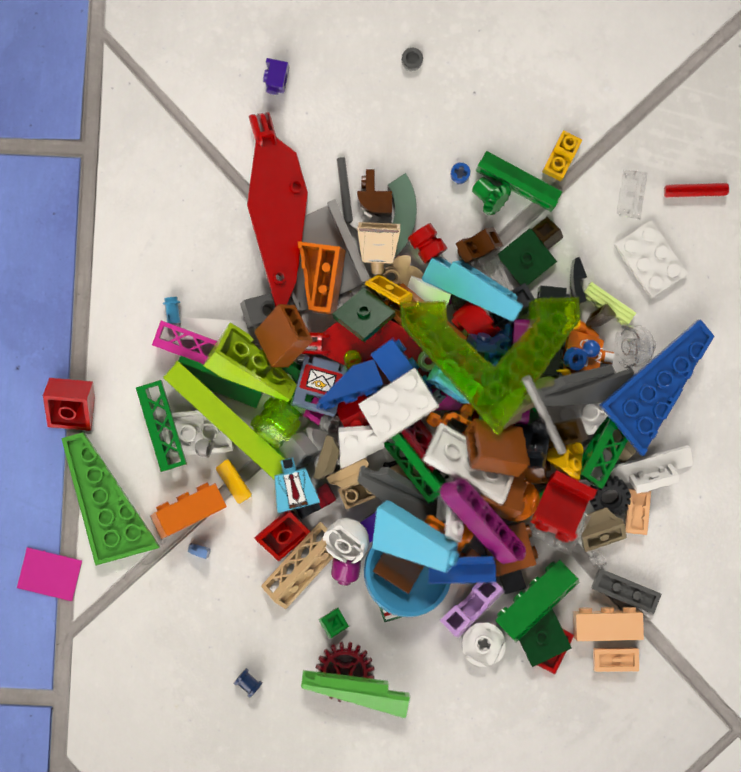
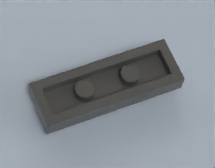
M601 568L598 569L591 587L593 590L652 614L655 613L662 595L657 591Z

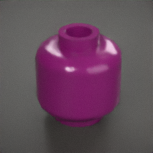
M333 558L332 578L343 586H348L352 582L357 581L360 575L361 561L352 563L353 560L342 562Z

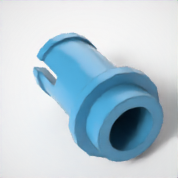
M164 298L165 302H163V305H165L167 323H181L178 306L180 301H178V298Z

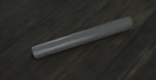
M345 157L337 158L343 214L345 222L351 223L353 216Z

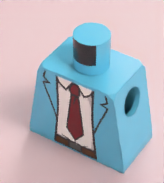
M293 457L281 460L283 473L274 475L277 512L280 513L319 503V498L306 469L296 470Z

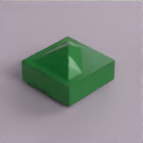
M339 608L333 609L318 619L329 639L349 627Z

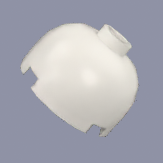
M349 518L339 519L332 523L323 536V541L325 540L327 543L326 550L334 558L342 562L353 560L352 563L360 561L369 545L366 529L356 520Z

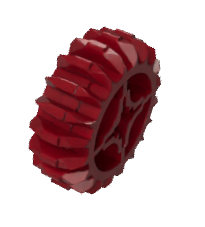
M341 641L339 644L340 649H337L336 645L332 644L331 649L333 652L325 649L324 654L327 658L320 655L318 660L323 664H316L315 667L317 670L327 673V666L331 661L337 671L336 674H341V668L344 667L350 668L348 676H355L353 671L361 663L364 672L362 677L374 679V675L368 673L375 670L374 666L368 665L372 662V658L364 659L368 652L364 650L359 653L360 645H357L355 650H353L352 642L348 643V648H344V643ZM340 655H350L353 656L354 659H351L348 662H343L339 658L337 659L336 657Z

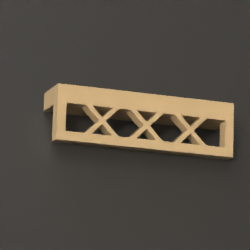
M319 522L261 585L269 597L284 609L289 607L333 559V556L325 548L327 545L326 541L322 539L316 542L317 535L322 530L326 532L328 529L322 522ZM309 548V554L305 558H301L302 552ZM295 564L292 573L286 575L287 568ZM280 580L279 587L273 592L270 587L275 581Z

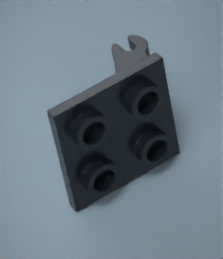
M511 425L521 427L523 430L527 455L529 457V466L527 468H545L550 440L546 425Z

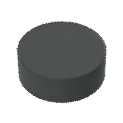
M413 47L406 49L401 58L403 67L409 71L418 70L423 63L422 52Z

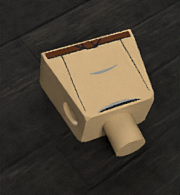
M358 223L362 262L371 263L372 274H383L384 263H393L400 234V224Z

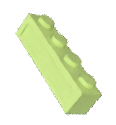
M590 282L584 290L587 301L595 303V307L600 308L604 304H608L616 313L615 318L618 319L617 322L621 325H628L636 314L632 309L593 282Z

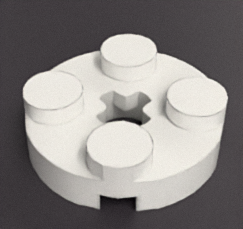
M486 621L474 622L463 633L461 640L462 651L467 660L472 664L486 667L487 665L499 662L506 650L505 638L501 630L493 623ZM486 638L489 647H484L483 650L479 649L478 641Z

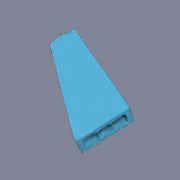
M386 500L377 507L373 549L443 572H447L452 566L457 564L459 553L457 552L458 543L447 538L444 534L391 501Z

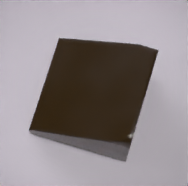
M548 217L531 229L548 250L563 238L561 229Z
M604 304L590 314L586 325L587 327L602 326L616 317V313L608 304Z

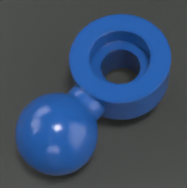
M588 340L583 344L582 349L576 347L569 348L564 355L565 366L576 371L582 369L586 364L587 357L593 358L599 354V343L594 340Z

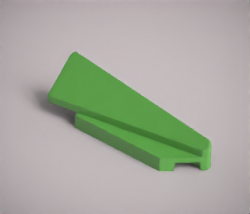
M303 670L301 682L303 689L405 718L407 716L410 701L409 692L388 690L389 684L386 680Z

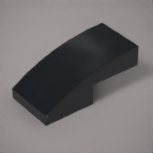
M580 257L572 261L570 268V287L575 306L587 301L580 281L587 278Z

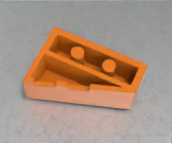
M298 241L302 260L301 266L305 278L304 284L308 309L315 313L333 315L338 306L346 250L339 246Z
M207 482L197 487L198 492L192 495L186 492L176 497L178 501L170 505L169 502L157 506V512L150 517L160 538L163 539L226 508L227 506L216 483L209 486Z

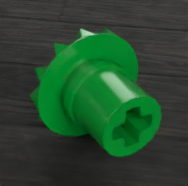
M485 177L480 178L472 188V193L483 201V212L486 215H494L497 211H500L501 207L505 206L504 204L509 200L511 194L510 188L506 184L498 187Z

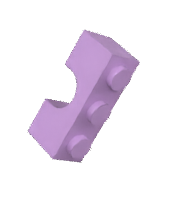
M477 583L472 588L471 593L461 603L455 605L440 621L455 637L459 638L505 590L498 583Z

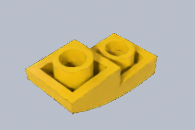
M563 130L542 173L561 182L582 139Z

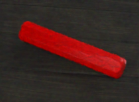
M728 183L666 185L664 187L665 197L726 196L729 194Z

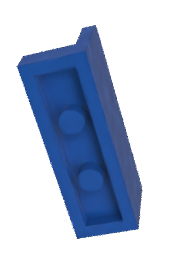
M493 556L459 557L457 564L452 566L447 572L428 567L429 584L497 583L496 560Z

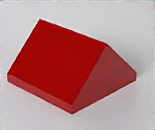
M288 510L254 538L277 561H280L299 545L311 531L293 510Z

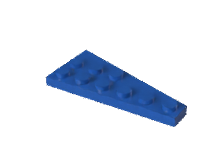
M701 319L694 322L599 405L641 456H645L652 439H655L659 427L664 419L668 417L683 391L682 388L692 376L699 359H702L715 337Z

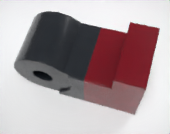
M328 483L315 490L320 501L319 503L296 508L301 519L337 500Z

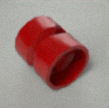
M431 223L421 227L408 237V241L413 248L419 249L418 255L424 264H427L431 258L438 257L448 249L443 240L436 237L437 231Z

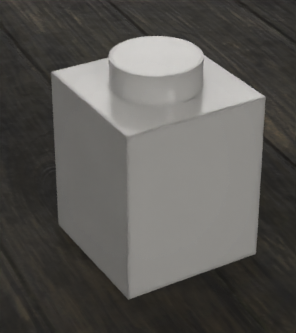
M304 432L288 434L283 440L284 443L279 448V451L286 459L293 457L296 468L308 466L319 452Z

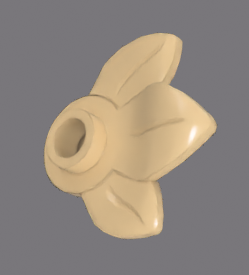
M401 255L394 259L391 266L384 268V273L381 276L387 278L389 273H394L395 278L390 281L397 285L404 283L408 287L411 276L422 279L424 273L419 268L410 266L411 257L409 255Z

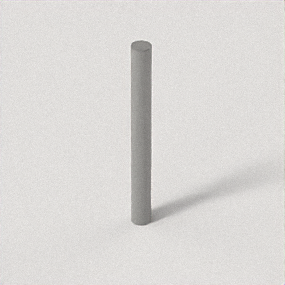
M531 376L524 377L522 381L543 424L546 425V430L558 454H564L567 450Z

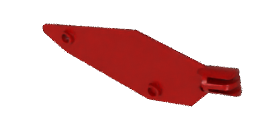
M266 112L265 114L249 115L255 139L247 208L275 307H277L278 304L287 305L296 284L300 258L298 241L302 242L308 192L297 153L276 137L270 112ZM276 275L281 277V281L276 279Z
M391 320L365 343L339 322H335L323 333L309 332L311 337H317V341L313 340L309 346H317V349H305L301 354L324 355L351 368L354 365L374 360L371 353L392 337L396 341L398 339L401 340L407 349L404 351L409 359L413 357L417 363L419 354L429 349L401 325ZM439 347L442 351L448 353L445 348ZM458 353L446 361L447 365L458 373H467V379L477 383L478 388H480L482 368L473 360ZM428 356L424 362L429 365L433 362V358ZM375 362L382 383L385 385L391 384L390 380ZM421 368L417 369L422 377L424 375L428 377L430 372L423 371Z

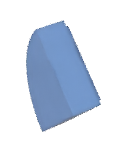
M194 543L189 544L188 548L189 553L204 559L209 557L211 550Z

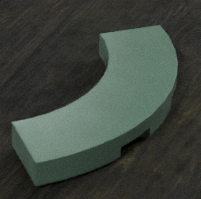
M406 173L388 184V188L392 191L395 205V216L392 224H400V234L394 259L406 246L408 237L412 234L416 222V196Z

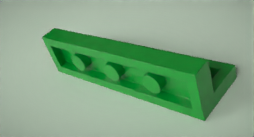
M488 151L485 152L476 168V172L500 185L506 184L511 191L550 212L556 207L558 199L562 194V191Z
M180 355L178 362H181L210 391L257 409L263 395L262 392L222 378L203 366L204 364Z
M162 380L136 387L160 471L164 472L186 465V458ZM158 386L160 396L157 402L152 400L149 388ZM158 406L164 409L167 414L163 423L158 421L155 412ZM164 427L172 431L173 438L170 444L164 441L162 435ZM170 449L178 452L180 462L171 464L170 458L167 457Z
M606 417L594 433L582 456L580 480L586 479L599 489L604 487L628 441L622 434L620 442L614 443L612 434L618 427L609 417ZM610 447L612 457L610 461L605 462L603 451L605 448ZM597 466H600L602 471L600 480L591 476V473Z
M399 432L392 437L395 443H389L387 440L384 442V447L427 502L432 503L441 495V486L448 482L438 470L430 472L402 433ZM400 449L408 460H403L400 457ZM413 466L416 468V470L422 477L415 476V474L413 473ZM426 483L434 491L432 495L426 490Z

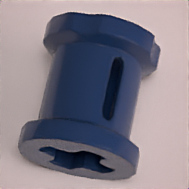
M246 668L233 684L235 686L239 685L248 693L247 696L251 698L263 682L257 681L248 673L249 670Z

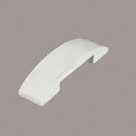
M181 318V328L218 341L227 325L231 322L248 333L254 339L252 342L255 345H260L254 333V327L247 329L245 321ZM189 335L181 338V340L194 341L193 337Z

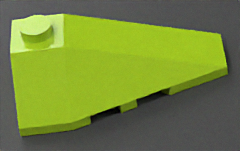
M230 322L212 348L203 366L222 378L289 402L297 384L281 367H271L264 351H260L252 342L254 339Z

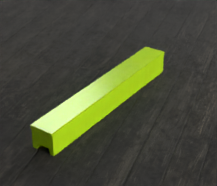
M176 361L175 365L165 374L163 379L272 479L275 480L274 475L282 474L283 470L280 461L284 460V458L180 362Z

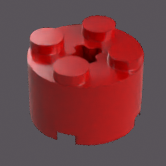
M469 301L453 314L454 318L451 320L461 332L465 329L469 334L478 335L481 332L490 335L492 338L501 331L498 326L495 329L493 328L496 324L482 307L473 305Z

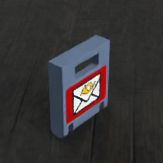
M305 354L292 406L334 417L338 403L336 407L329 410H324V408L317 409V404L306 402L305 397L308 394L322 398L347 372L348 366L343 365L341 371H338L339 363L313 357L312 363H308L310 355Z

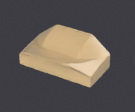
M365 457L326 478L329 484L344 489L358 482L360 467L366 466L369 468V463Z

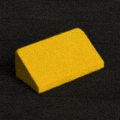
M380 274L365 282V285L395 303L410 307L413 294Z
M227 459L216 467V471L238 504L252 496L249 488L230 460Z

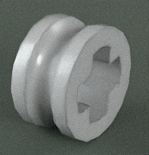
M324 414L320 420V430L333 434L339 426V416L335 415L332 417Z

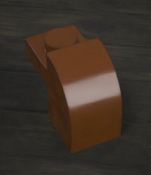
M366 169V176H361V189H366V191H357L359 205L367 212L378 217H392V191H375V169Z
M494 227L486 228L470 238H465L455 243L458 248V255L468 264L474 263L503 247Z

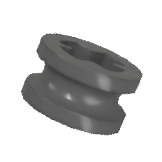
M440 389L432 393L438 405L446 399V395H442Z

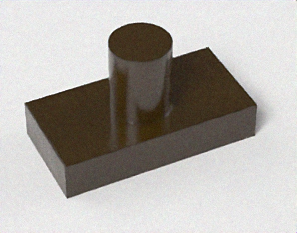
M581 417L554 423L564 445L584 442L588 439ZM551 438L549 440V448L555 447Z

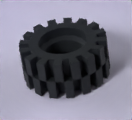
M610 475L602 489L593 485L590 486L597 490L595 497L590 500L595 511L608 508L614 515L618 512L619 516L623 514L622 509L627 511L628 507L626 504L630 505L631 500L629 498H631V494L622 479H619L617 476L613 478ZM608 490L617 491L618 496L613 502L605 503L602 501L604 492Z

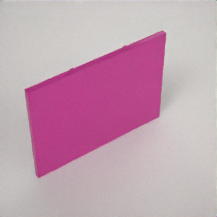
M27 547L17 588L72 601L82 560Z

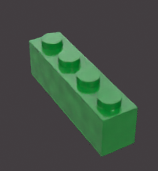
M561 560L556 563L554 561L550 563L545 569L546 573L541 578L538 576L534 578L529 584L530 588L525 593L520 592L513 599L514 603L509 608L504 607L497 614L498 618L495 621L515 643L580 583L575 574Z

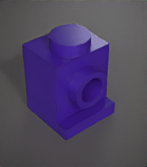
M266 58V65L269 69H265L263 82L266 83V92L273 95L284 93L289 73L288 62Z

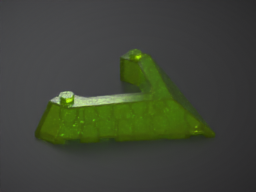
M579 297L535 298L529 303L530 326L493 366L447 324L446 301L400 303L401 326L497 435L502 432L504 426L528 394L522 379L526 376H531L535 384L556 352L566 341L570 332L580 321Z

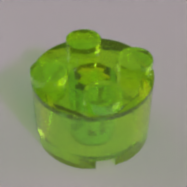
M270 397L263 405L264 410L260 415H256L252 419L250 425L253 427L254 432L272 447L279 448L281 447L279 444L281 441H289L296 433L301 424L299 417H303V414L290 403Z

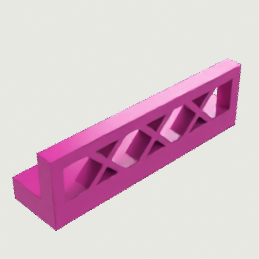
M161 320L152 345L204 364L208 355L204 354L201 346L207 343L215 345L217 341ZM164 326L172 329L176 338L170 341L160 338ZM177 331H178V332H181V333H184V334L181 335V336H179L178 333H177ZM188 335L192 336L196 346L190 349L184 347L181 338ZM198 339L203 340L205 342L199 344Z

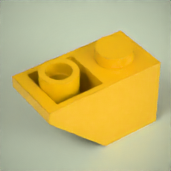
M579 442L564 445L567 451L562 455L558 454L555 447H548L547 460L559 472L579 481L584 451L582 444Z

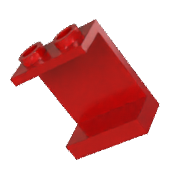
M556 470L551 474L530 522L535 524V528L542 532L549 531L555 534V537L562 542H572L577 539L578 534H576V530L588 502L595 497L597 490Z

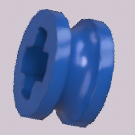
M456 163L451 169V179L457 184L465 183L470 176L469 166L465 163ZM459 168L464 169L463 173L466 176H462V179L457 178V173H454L455 170L458 171Z

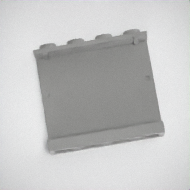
M334 199L327 202L328 206L305 215L302 242L339 246L346 250L339 293L341 295L364 285L370 277L338 204ZM301 253L296 284L289 298L290 304L295 305L299 313L308 309L304 284L305 278L301 266Z

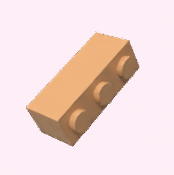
M625 606L623 610H614V607H601V611H592V608L581 607L579 611H573V638L576 641L644 640L643 613L636 610V607Z

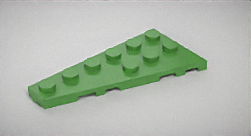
M85 432L61 438L95 566L160 548V545Z

